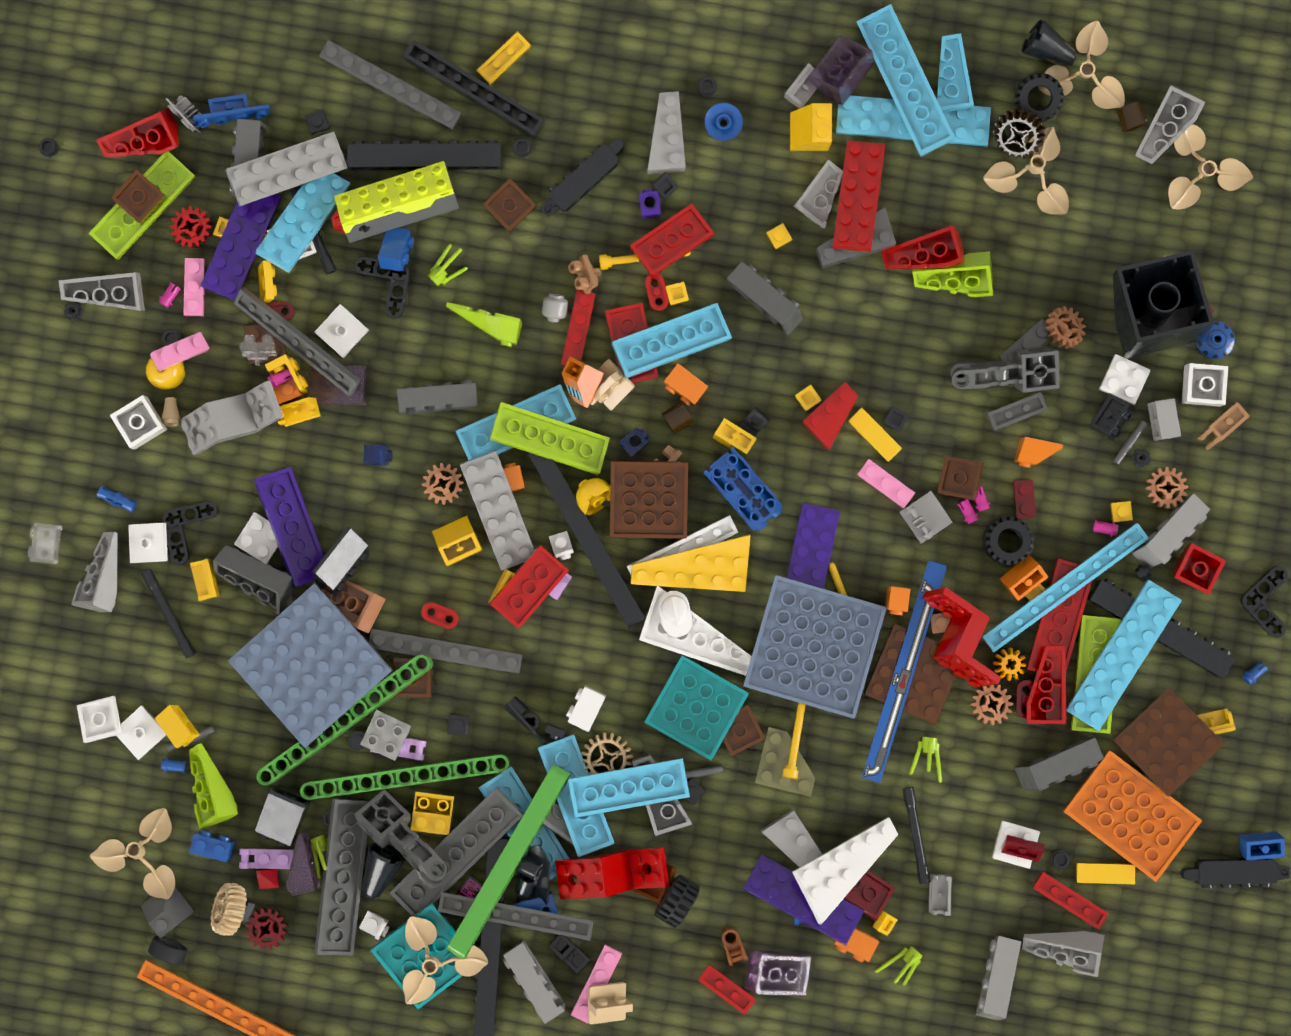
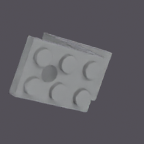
M266 381L245 394L202 405L181 419V426L187 436L189 448L192 450L193 455H196L219 442L257 433L281 419L283 415L271 381Z

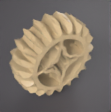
M603 733V739H600V736L597 734L595 735L596 742L590 738L589 742L592 746L590 747L585 744L584 747L588 752L582 751L581 753L583 756H587V759H583L582 763H587L583 769H590L588 775L600 773L594 768L600 765L606 766L608 771L615 770L613 761L622 755L623 763L619 769L626 768V765L632 766V762L627 761V759L633 758V755L626 754L631 748L627 747L624 749L623 746L627 744V741H623L620 744L621 736L614 740V733L610 734V738H607V734ZM604 743L614 744L620 750L609 752ZM598 746L601 756L591 762V753ZM604 752L613 756L610 759V766L606 764V761L605 763L601 761L604 758Z
M224 883L214 898L210 919L212 930L219 935H233L240 927L241 921H243L247 901L245 898L246 892L245 888L236 883Z

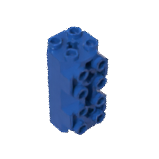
M732 447L729 450L731 454L726 452L710 466V472L705 470L703 473L752 531L757 530L759 532L768 524L766 522L768 518L774 519L783 512L781 510L783 505L769 487L755 474L745 459Z

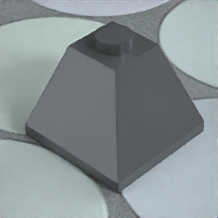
M176 886L169 899L166 900L152 896L141 905L148 924L159 938L165 936L195 912Z

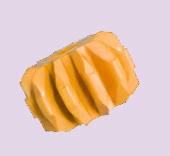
M1008 648L1007 653L1002 649L1001 653L1003 656L995 655L999 662L994 661L993 665H999V667L994 671L996 673L1002 671L1000 673L1001 678H1004L1006 675L1007 680L1010 681L1012 675L1015 679L1019 678L1017 672L1024 674L1020 667H1026L1027 664L1020 662L1025 659V656L1018 657L1020 654L1019 650L1013 653V648ZM1008 659H1009V661H1013V662H1014V663L1011 665V666H1012L1011 669H1010L1009 667H1006V665L1008 664V661H1007Z

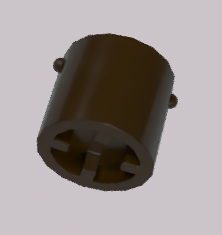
M1139 101L1116 110L1124 133L1140 128L1148 123V119L1145 117Z
M682 402L662 413L663 418L674 435L694 423Z

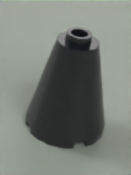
M1039 20L1029 32L1031 34L1029 39L1025 38L1021 48V52L1025 55L1062 67L1071 66L1076 60V51L1044 20Z
M376 842L370 844L362 887L365 896L368 898L380 897L405 863L406 859L402 857L403 855L395 847L388 844L382 849Z

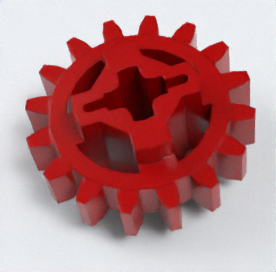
M189 206L188 211L183 207L181 214L177 211L175 212L177 218H171L174 222V225L169 226V228L174 230L171 235L176 237L175 241L177 243L181 242L183 247L187 244L191 249H193L194 244L200 247L201 241L207 242L206 236L211 237V234L208 233V230L213 229L212 226L208 225L211 219L205 218L207 213H201V209L198 207L195 211L192 206ZM190 215L198 216L200 219L194 220ZM189 224H193V225H194V226L192 227V229H193L192 231L189 230V228H190ZM182 235H189L191 240L183 238Z

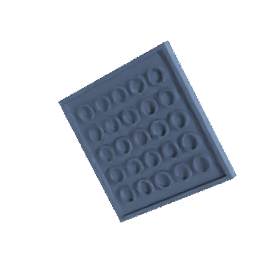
M775 575L743 686L855 719L887 607Z
M316 583L228 660L304 748L311 744L392 671L389 665Z

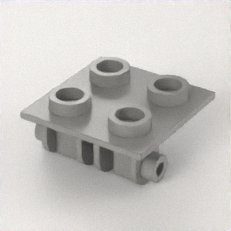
M179 96L176 104L166 98L169 102L167 107L179 118L183 117L181 122L192 132L196 130L201 134L200 127L193 125V116L201 115L198 109L194 110L195 106L192 105L187 97Z
M932 491L900 511V514L921 544L953 523Z
M376 710L360 745L395 761L410 732L411 725Z

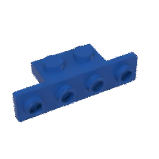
M246 94L208 99L210 113L194 115L193 125L207 127L210 124L217 123L221 125L229 121H237V119L247 120L253 117L261 119L269 115L270 106L249 107Z

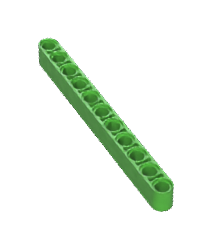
M418 655L373 687L344 713L349 718L347 725L342 724L340 717L331 725L333 735L328 736L325 730L316 738L318 744L315 748L311 744L304 748L300 742H297L258 771V782L262 785H270L281 779L427 673L433 666L431 657L428 655ZM421 658L427 661V666L424 669H421L418 664ZM406 669L411 672L409 680H405L403 677V672ZM390 681L396 684L394 691H390L387 687ZM374 692H378L380 695V700L377 703L372 700ZM359 703L364 705L365 710L362 714L357 712L356 707ZM297 748L302 751V757L300 759L296 758L295 756V750ZM281 760H284L287 764L285 770H282L279 766ZM266 771L270 772L271 774L270 781H266L264 779V773Z
M494 754L314 780L304 783L300 788V794L304 799L312 800L499 773L509 767L510 760L505 754ZM497 758H503L506 761L504 768L497 767ZM480 760L485 761L487 764V768L484 771H480L477 768V762ZM460 763L467 765L468 771L466 773L458 771ZM439 767H447L449 770L448 775L441 776L439 774ZM427 769L429 771V778H421L420 770ZM404 771L410 774L408 782L401 779V773ZM384 774H387L391 777L390 784H384L382 782V776ZM364 777H369L372 780L371 787L363 785ZM345 780H350L353 783L351 790L345 789ZM327 782L331 783L334 787L332 793L327 792L324 788ZM307 785L313 786L315 790L314 795L306 793Z
M555 764L550 768L448 945L447 950L463 960L467 957L515 874L520 861L526 855L528 848L531 846L568 782L571 773Z

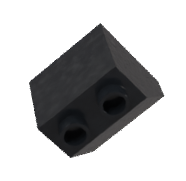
M1193 250L1119 267L1113 273L1115 325L1125 359L1199 342L1214 325Z

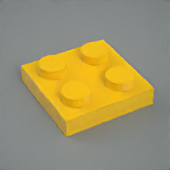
M266 260L262 261L257 267L260 300L264 303H270L274 296L277 295L276 285H273L272 277H275V267L271 266V262Z

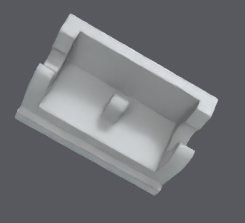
M808 63L787 90L784 98L797 108H802L823 82V75Z
M1175 398L1147 404L1154 441L1181 436Z
M930 874L929 913L951 916L952 877L949 874Z

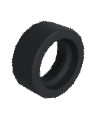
M159 936L153 937L148 949L149 954L153 957L174 965H181L188 951L179 942L166 937L159 938Z

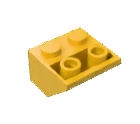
M468 516L432 531L446 566L455 564L483 551Z
M415 792L411 830L449 835L452 829L454 796Z

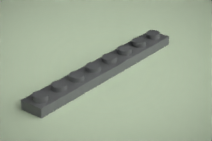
M329 40L319 55V58L452 131L462 115L458 110Z
M246 287L240 289L234 302L237 307L348 396L354 394L361 381L357 376Z
M371 629L369 644L374 649L413 656L428 655L431 659L520 674L523 654Z
M441 892L438 912L465 917L475 898ZM497 903L488 919L490 922L591 940L594 925L593 920Z

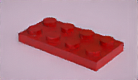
M690 204L631 244L630 249L650 276L654 277L714 236V232L693 204Z
M643 303L605 311L612 342L648 329ZM615 355L617 367L622 371L618 359ZM657 367L628 379L632 383L659 378Z
M539 545L489 604L520 629L569 570Z

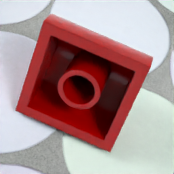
M1190 543L1184 549L1175 565L1173 578L1209 595L1226 560Z

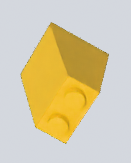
M812 103L790 112V151H828L832 143V104Z

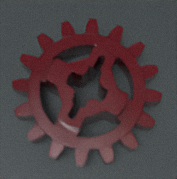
M263 907L261 908V913L256 910L254 911V916H250L249 920L251 923L245 924L249 928L245 934H250L251 937L248 939V942L253 940V947L259 944L260 950H263L265 946H267L268 950H271L272 944L278 947V940L281 942L285 940L282 935L288 933V931L284 930L288 923L282 922L285 916L279 917V910L273 913V908L270 907L268 912H266V909ZM263 916L270 917L268 920L259 919ZM275 922L278 923L279 930L276 929ZM270 923L268 928L269 931L263 934L265 929L264 926ZM254 927L257 929V936L255 934ZM268 937L274 939L271 941H263L264 938Z

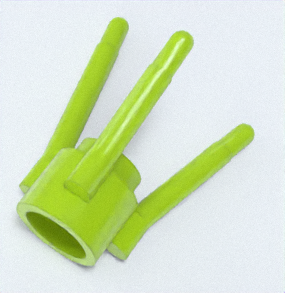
M449 244L436 264L430 269L431 272L428 276L436 285L439 286L441 283L445 285L448 281L468 269L464 267L445 277L447 275L445 269L461 253V248L441 267L439 265L452 247V244Z
M922 737V742L918 741V748L909 772L910 775L913 774L923 749V753H928V772L931 770L932 754L935 752L939 783L942 782L938 738Z
M325 835L310 840L318 879L321 878L318 855L323 870H327L322 853L327 848L328 838L326 839Z
M912 946L909 949L905 947L899 954L877 968L875 973L880 972L902 956H905L903 960L907 964L894 980V983H897L911 966L903 981L905 986L923 956Z

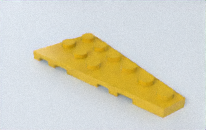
M750 534L632 564L630 583L636 585L745 592Z

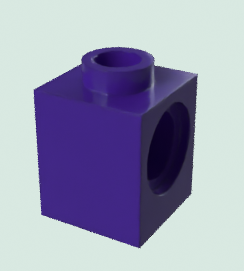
M645 189L643 193H639L642 219L661 217L658 191ZM647 199H652L655 201V205L649 208L645 206L644 202Z

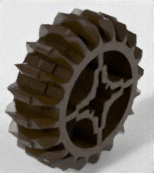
M1015 107L1012 113L1008 110L1005 115L1002 114L999 117L993 132L996 134L994 141H998L997 147H1003L1002 153L1007 151L1008 157L1014 154L1015 159H1018L1019 155L1024 159L1027 154L1031 157L1034 152L1039 151L1040 147L1043 146V139H1045L1046 134L1043 133L1045 126H1041L1043 121L1036 120L1038 114L1032 116V111L1029 110L1025 113L1024 108H1021L1020 112H1018ZM1009 124L1011 132L1006 136L1005 127ZM1031 131H1033L1034 140L1032 142H1029L1028 135Z

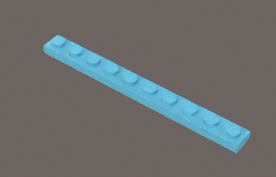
M1135 523L981 637L992 652L997 651L1148 540V536L1140 525Z

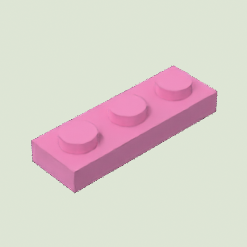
M185 258L184 316H204L205 289L200 286L205 276V259Z
M199 332L155 350L150 356L158 370L161 371L208 351L210 347L202 333Z
M870 459L867 460L857 474L903 509L915 494V492Z

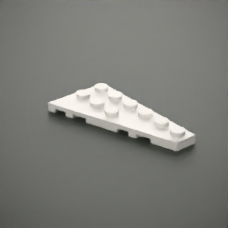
M657 586L639 640L746 676L751 655L691 611L692 626L687 634L681 637H673L664 630L659 613V601L667 592Z
M890 818L883 819L792 872L818 924H822L897 837L898 833Z

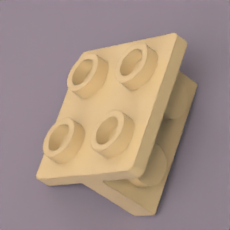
M608 359L598 369L604 373L603 379L597 387L594 399L590 404L593 406L597 402L600 404L603 402L609 410H613L635 385L628 378L625 379L623 372Z
M617 982L588 987L589 1024L625 1020L626 1012H633V1004L626 998V983Z

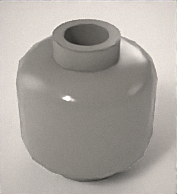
M550 293L549 296L543 299V316L548 317L550 322H559V319H563L567 315L568 301L564 298V295Z

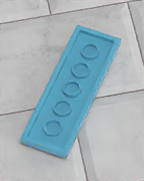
M333 173L303 184L259 245L256 254L290 273L337 206L334 196L346 192L350 187V182Z
M718 303L615 340L611 345L626 379L731 340L732 336Z
M561 384L513 405L566 424L576 420ZM497 413L456 431L468 460L495 450L499 455L514 448L489 440Z
M574 735L538 748L547 774L553 764L571 773L570 778L589 774L588 770L583 769L586 765L582 763L583 757ZM567 782L557 802L577 856L581 857L615 844L604 813L575 818L569 783Z
M683 758L568 779L575 818L690 797Z
M512 766L478 787L484 798L498 787L523 813L526 812L532 801L531 796ZM520 820L506 832L509 838H511ZM542 825L531 846L541 845L550 862L551 880L557 876L555 861L569 859L554 833Z

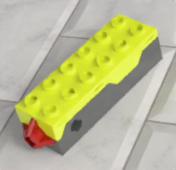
M442 161L335 195L337 210L331 216L334 229L345 233L349 243L458 209L459 206L445 162Z

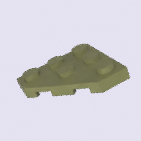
M768 727L755 783L811 797L815 777L799 750L796 760L797 771H799L798 778L789 779L782 777L783 769L788 765L792 743L788 732Z

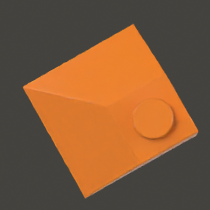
M1023 437L1018 441L1014 462H1018L1020 467L1030 468L1031 465H1036L1061 450L1063 444Z

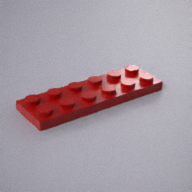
M847 141L833 249L872 251L885 144Z
M1058 558L1049 587L1079 564ZM1092 581L1040 618L1027 663V670L1038 671L1046 646H1065L1067 672Z

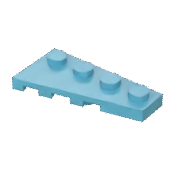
M961 33L942 36L937 101L943 113L974 107Z

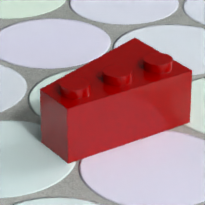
M846 382L802 422L827 451L830 449L858 398V395Z

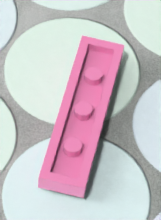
M606 944L604 945L571 1013L572 1016L588 1023V987L608 984L622 952Z

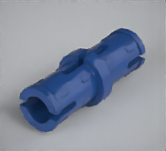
M101 486L98 490L97 497L112 503L114 507L118 506L132 513L137 506L136 501L123 496L120 492L116 493L104 486Z

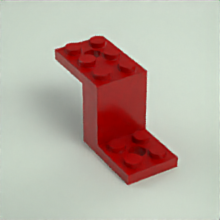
M947 587L925 591L922 598L928 602V605L942 611L945 617L951 618L933 658L938 660L941 666L954 671L956 676L969 681L968 684L972 687L979 688L999 684L1001 679L999 675L972 658L990 617Z
M664 847L616 850L591 858L560 859L555 861L560 899L606 898L632 889L665 888L669 886ZM647 863L651 866V873L647 870ZM573 874L577 877V883L573 881Z

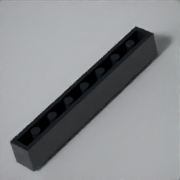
M415 40L411 42L403 55L405 61L534 140L545 125L544 119Z
M452 140L445 144H440V141H429V144H421V141H410V144H402L401 141H391V144H383L382 141H372V144H364L363 141H353L352 144H347L348 168L350 171L417 170L442 161L445 162L447 170H502L501 143H497L495 140H488L486 143H478L475 140L459 143V141Z
M1108 579L1104 581L1098 580L1087 600L1122 620L1135 599L1131 597L1132 594L1122 588L1120 591L1115 588V583ZM1171 618L1156 641L1214 676L1224 679L1235 658L1230 656L1231 652L1222 647L1219 650L1214 647L1215 643L1207 638H1204V640L1199 638L1196 631L1190 628L1187 630L1182 628V623Z

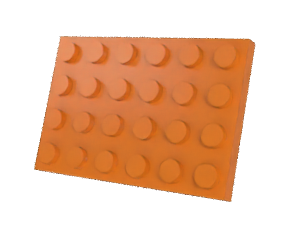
M1108 750L1103 756L1104 759L1099 761V765L1093 769L1063 809V812L1153 881L1157 882L1202 820L1171 796L1168 797L1158 786L1112 751Z

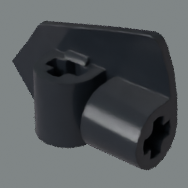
M515 696L505 705L504 710L543 744H546V741L536 732L541 724L539 715L536 713L525 715L524 713L528 706ZM528 717L536 719L534 721L536 723L535 726L528 724Z
M541 845L530 846L527 855L523 857L517 868V872L520 875L515 892L522 897H529L534 893L547 905L549 903L550 862Z

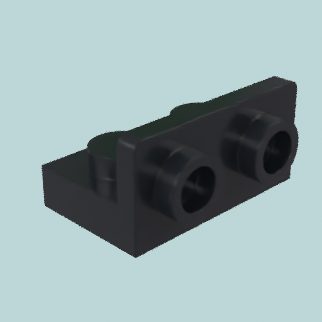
M1110 393L1091 422L1090 427L1113 441L1115 437L1117 438L1121 434L1124 423L1131 419L1133 408L1126 401Z

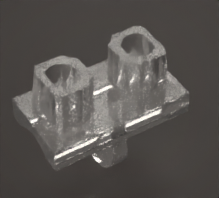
M245 335L243 343L239 345L242 356H248V360H255L256 366L261 365V360H268V356H277V349L272 335H263L261 343H256L255 336Z

